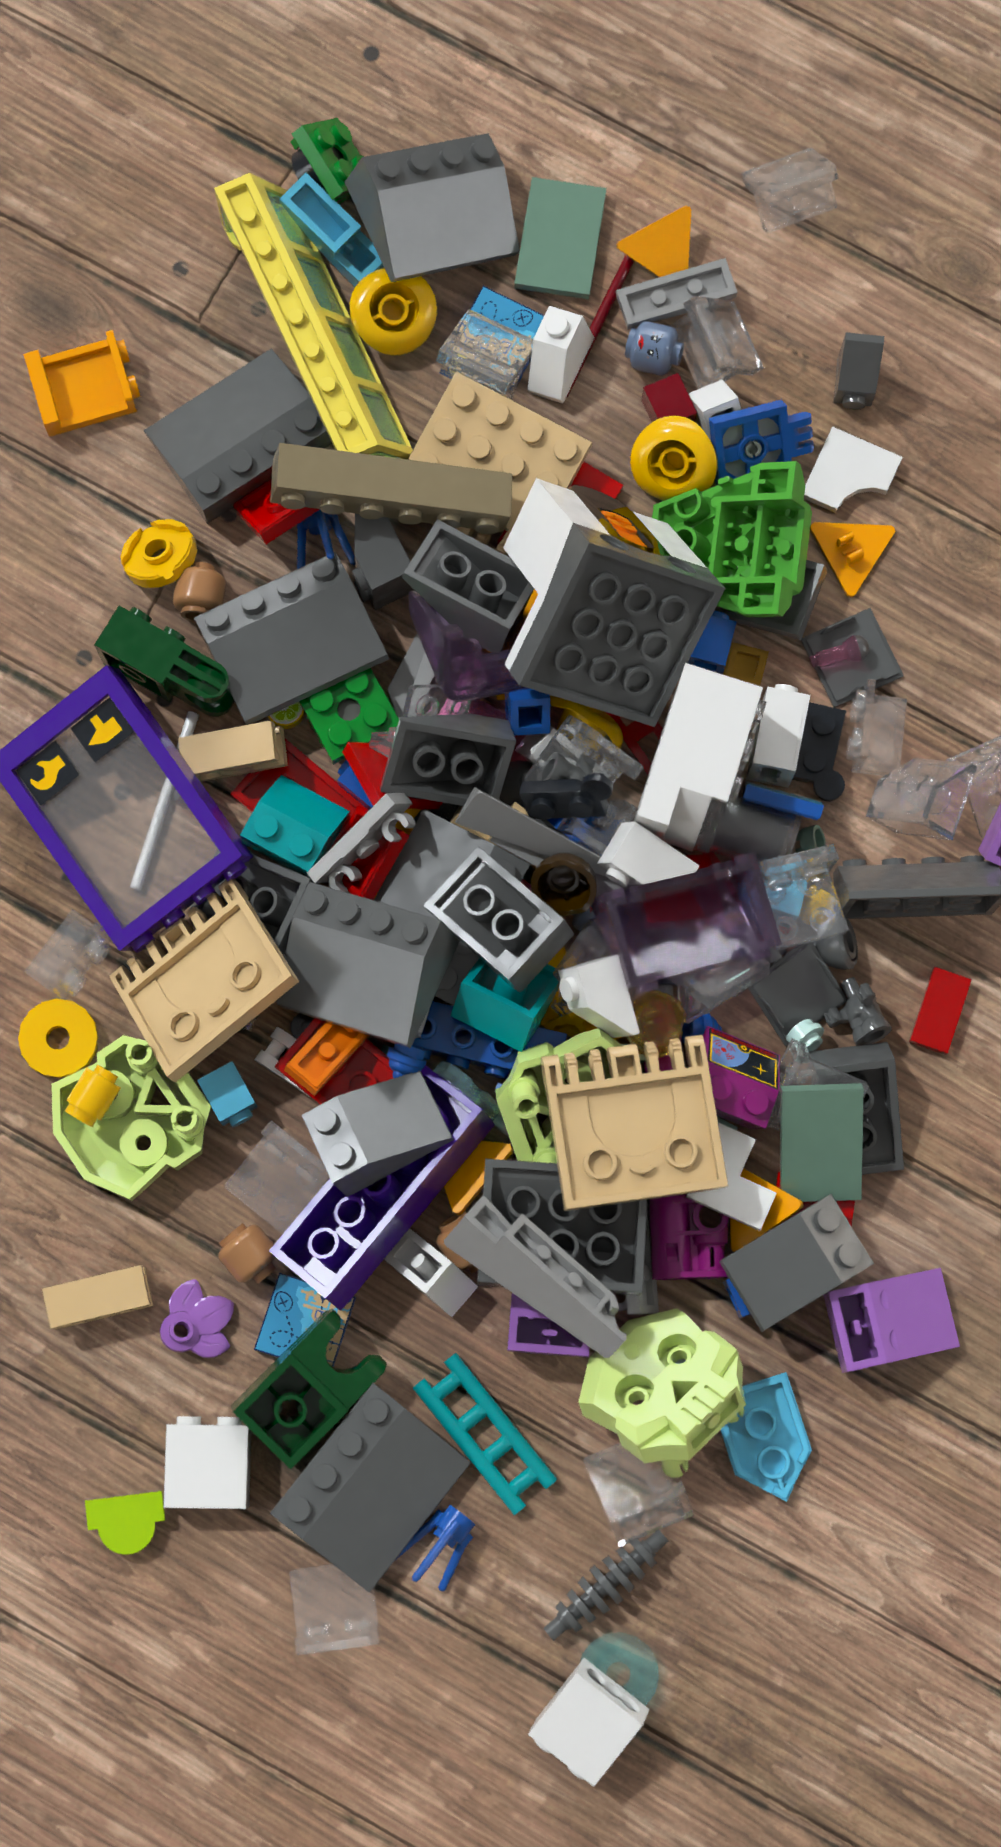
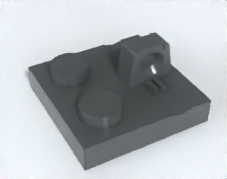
M806 561L803 590L799 594L792 596L791 606L782 617H745L728 610L729 620L801 641L828 571L825 564Z

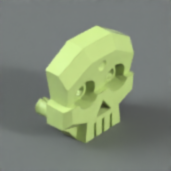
M600 1028L580 1033L555 1047L545 1042L518 1052L509 1077L500 1088L495 1089L496 1101L517 1161L557 1163L546 1089L542 1076L541 1057L558 1055L563 1085H566L567 1083L564 1082L566 1079L564 1054H575L578 1062L579 1082L581 1083L593 1081L588 1056L589 1050L598 1049L601 1054L605 1079L611 1078L607 1048L622 1045ZM537 1113L548 1115L542 1124Z
M123 1035L97 1053V1063L87 1067L94 1071L98 1064L118 1076L115 1084L121 1087L103 1119L101 1121L97 1119L94 1126L90 1127L65 1112L70 1103L67 1101V1098L86 1069L84 1068L51 1084L53 1134L84 1180L133 1201L169 1167L178 1171L202 1154L204 1128L212 1107L189 1073H186L177 1082L172 1081L165 1075L146 1040ZM157 1085L171 1105H150ZM143 1136H147L151 1140L150 1147L145 1151H141L137 1147V1141Z
M675 1308L628 1320L619 1329L622 1333H626L627 1339L611 1357L605 1358L595 1351L589 1357L578 1401L584 1417L618 1434L621 1446L643 1463L661 1461L663 1472L671 1478L683 1476L680 1465L687 1472L689 1467L688 1461L727 1423L737 1422L739 1420L737 1413L742 1417L744 1415V1406L746 1405L742 1387L743 1366L737 1349L717 1333L702 1331L687 1314ZM681 1359H685V1360H686L685 1362H683V1363H681V1364H675L676 1361H678V1360H681ZM643 1400L641 1404L633 1405L635 1401Z

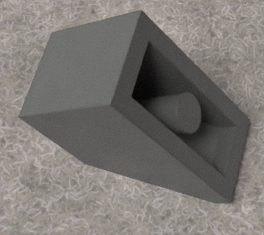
M845 333L837 358L833 403H840L843 407L854 410L863 409L865 406H872L877 390L885 336Z

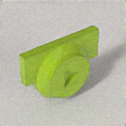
M163 1491L85 1500L88 1530L98 1529L99 1536L104 1545L118 1554H134L144 1549L154 1536L156 1522L166 1520Z

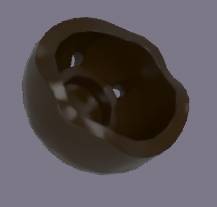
M570 853L554 854L543 860L532 874V892L560 916L584 913L595 900L597 893L595 873L588 862ZM565 893H569L570 897L568 899L565 898Z

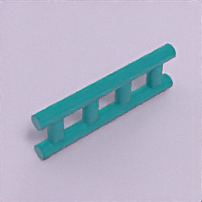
M454 1353L444 1362L451 1373L434 1387L424 1378L412 1389L512 1514L516 1515L526 1506L520 1498V1494L537 1480L546 1490L558 1479L459 1355ZM462 1385L476 1402V1405L457 1419L443 1399ZM485 1417H488L502 1436L483 1451L468 1431ZM513 1448L527 1468L508 1483L494 1463Z

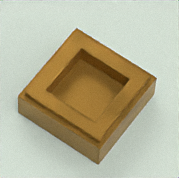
M731 642L723 675L760 686L769 651Z

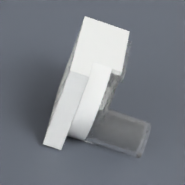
M685 663L668 710L633 822L636 821L669 845L688 851L696 850L708 854L710 851L784 874L793 851L802 816L746 801L742 796L738 795L743 777H740L750 758L755 739H752L761 722L767 703L766 701L759 700L763 687Z

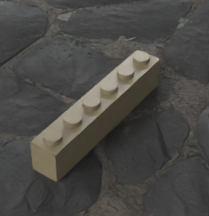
M279 443L273 458L270 503L281 504L287 509L316 508L326 514L355 513L365 519L394 518L404 524H418L420 522L435 524L438 519L455 529L458 527L472 528L482 534L502 532L511 518L512 473Z

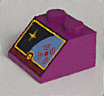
M706 1026L703 1038L716 1115L751 1130L766 1129L779 1093L780 1055Z

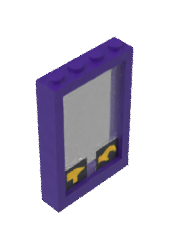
M108 665L104 666L0 749V782L119 951L134 950L138 953L144 950L148 943L152 940L155 941L153 935L163 927L169 928L180 918L184 919L186 915L183 911L194 903L201 905L206 902L210 895L216 893L214 887L225 879L228 882L240 876L247 869L245 863L254 857L119 668Z

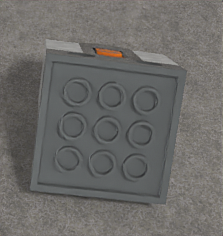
M536 478L503 547L538 593L507 657L505 666L520 686L655 727L682 674L684 665L688 663L725 587L668 523L633 512L618 500L597 490L579 485L564 488Z

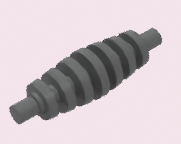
M659 1529L645 1541L642 1540L640 1542L637 1538H634L630 1541V1544L634 1547L630 1554L623 1547L616 1550L622 1559L617 1565L609 1555L602 1559L610 1570L605 1575L601 1573L596 1565L592 1566L589 1571L596 1578L597 1582L591 1586L582 1577L578 1584L585 1592L580 1597L573 1589L566 1594L573 1603L566 1608L560 1601L555 1606L559 1612L556 1614L557 1617L543 1628L554 1641L567 1629L573 1628L575 1632H578L583 1628L577 1621L582 1616L589 1623L597 1619L590 1611L595 1605L603 1614L611 1610L602 1600L608 1594L617 1605L621 1603L624 1599L615 1588L621 1583L630 1593L635 1587L627 1577L634 1573L641 1581L646 1574L640 1566L646 1562L652 1569L656 1565L655 1553L669 1542Z

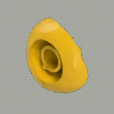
M385 268L378 269L362 278L351 294L350 317L356 332L365 343L383 354L402 355L417 349L426 341L435 325L437 316L436 298L432 288L422 276L391 283Z
M667 416L653 421L639 434L631 450L630 466L638 486L647 494L665 501L695 488L700 491L711 488L717 473V457L711 440L697 423L686 417Z
M550 695L551 706L564 708L556 730L565 738H572L578 742L579 748L589 751L608 735L614 748L618 752L620 751L623 743L622 731L616 721L606 712Z

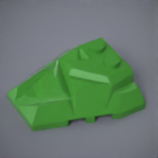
M797 461L759 463L750 467V473L735 479L726 476L717 480V486L700 491L695 488L653 505L652 518L668 523L725 587L717 604L718 607L745 617H782L791 606L792 596L799 594L803 590L812 511L811 506L804 501L806 485L801 464Z

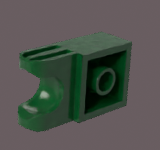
M120 605L117 607L94 644L105 666L119 668L126 678L169 703L175 696L212 717H219L229 712L234 704V700L228 690L230 685L228 673L221 664L184 643L186 638L176 630L168 626L161 630L151 624L152 618L135 607H132L130 611Z
M334 1309L322 1313L231 1405L232 1412L290 1470L349 1411L348 1409L368 1390L372 1383L378 1380L385 1372L387 1362L379 1355H368L357 1365L348 1369L335 1368L328 1363L326 1358L327 1345L340 1329L341 1321L340 1315ZM287 1399L289 1401L292 1399L297 1400L295 1405L298 1412L293 1416L289 1412L285 1416L281 1415V1403Z

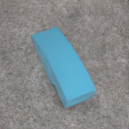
M307 173L279 199V202L307 237L354 287L369 273L384 268L374 244L360 231L361 225L335 200H332L329 194Z

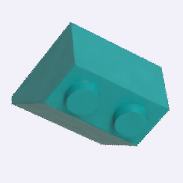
M281 775L257 803L240 837L246 846L310 878L307 872L330 850L350 811Z
M479 958L461 983L451 1016L522 1052L538 1029L559 988L561 980L558 969L547 964L519 994Z

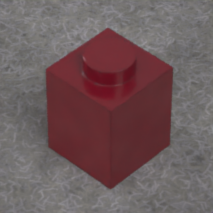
M679 373L643 387L641 401L651 422L667 416L686 417L696 422L697 411Z

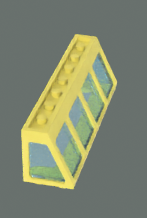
M251 173L215 187L214 190L222 226L232 245L242 250L335 450L408 460L413 449L363 343L352 324L351 318L317 247L279 202V199L288 190Z

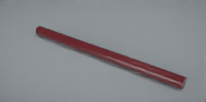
M627 255L624 256L589 327L594 339L566 398H568L617 298L616 290L622 288L635 262Z

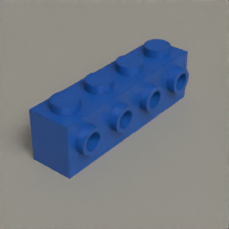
M432 1001L422 1035L419 1038H415L413 1042L414 1045L426 1050L424 1060H430L432 1054L447 1058L446 1065L468 1070L469 1065L473 1064L485 1067L484 1074L507 1079L519 1051L452 1017L451 1013L454 1006ZM538 1027L523 1050L545 1042L555 1047L566 1041L567 1034Z

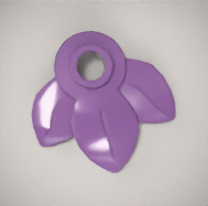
M195 1279L183 1283L173 1292L169 1299L170 1315L164 1319L160 1327V1338L163 1344L171 1351L186 1352L191 1350L202 1358H213L221 1355L230 1348L228 1340L220 1331L231 1319L234 1303L221 1296H207L203 1298L201 1287ZM176 1325H184L188 1330V1335L183 1338L176 1336L174 1327Z

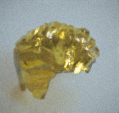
M652 990L638 995L631 1003L640 1033L626 1036L630 1044L637 1045L639 1054L645 1055L644 1043L654 1042L658 1049L659 1058L669 1055V1039L678 1038L681 1041V1036L683 1035L682 1027L684 1022H686V1012L679 1000L665 992Z

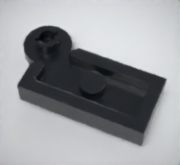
M809 702L796 772L792 780L804 783L812 782L814 792L819 799L834 801L842 795L845 789L843 777L839 772L834 771L833 767L846 710Z
M602 773L589 774L583 777L582 781L578 779L522 781L519 794L528 816L533 819L605 817L609 805L607 799L612 795L613 783Z

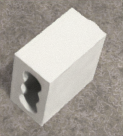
M776 684L775 688L767 687L760 706L746 780L789 787L796 772L810 695L798 693V688L786 684Z
M177 1416V1425L166 1424L164 1508H249L251 1430L247 1426H242V1421L238 1417H217V1425H201V1417Z
M583 1658L536 1718L528 1735L535 1740L542 1750L553 1754L566 1764L576 1777L586 1780L594 1787L643 1726L650 1709L587 1659Z

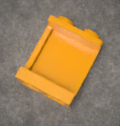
M113 330L105 332L107 336L105 340L42 358L38 350L23 354L43 424L49 437L137 412L134 399L141 397L134 375H126L123 364L130 362L124 340L116 341Z

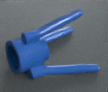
M318 510L297 524V569L306 566L307 529H309L310 534L321 535L327 558L333 559L335 555L329 531L333 528L350 564L356 565L354 553L341 527L338 514H326Z
M451 1505L448 1506L444 1513L438 1509L432 1518L418 1530L397 1557L398 1559L437 1526L433 1534L439 1540L412 1576V1580L418 1582L446 1545L453 1548L457 1543L438 1586L442 1592L446 1590L466 1546L472 1540L473 1536L469 1532L475 1526L470 1519Z

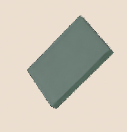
M532 177L514 288L589 300L607 188Z
M862 1083L781 1086L780 1189L800 1199L802 1202L820 1201L832 1194L835 1201L862 1200L864 1094Z

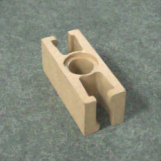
M272 721L178 738L180 754L200 782L288 766L284 728L281 726L275 727Z
M142 1265L42 1289L50 1329L54 1330L154 1306L146 1268L142 1267Z

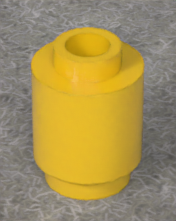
M98 1064L94 1071L86 1067L67 1098V1101L70 1103L65 1112L93 1127L97 1119L100 1121L103 1119L121 1087L115 1084L118 1076Z

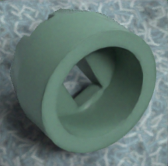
M819 825L800 829L794 837V842L800 841L801 847L795 850L801 856L813 858L825 854V836Z

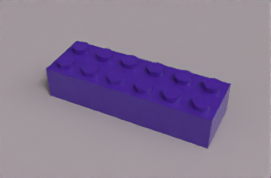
M426 1065L421 1073L454 1140L349 1197H346L329 1178L269 1250L270 1253L340 1311L495 1125L483 1109Z

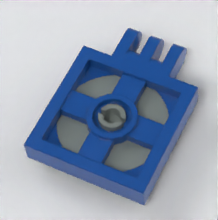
M777 400L710 417V438L717 457L715 486L718 485V479L726 476L735 479L750 473V467L759 463L791 461L793 457L813 452L814 442L808 440L813 437V429L807 426L812 423L811 413L801 412L788 416L787 405L782 400Z

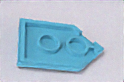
M787 1372L742 1386L746 1403L744 1415L741 1417L737 1413L739 1420L727 1423L720 1431L734 1474L787 1502L812 1448Z

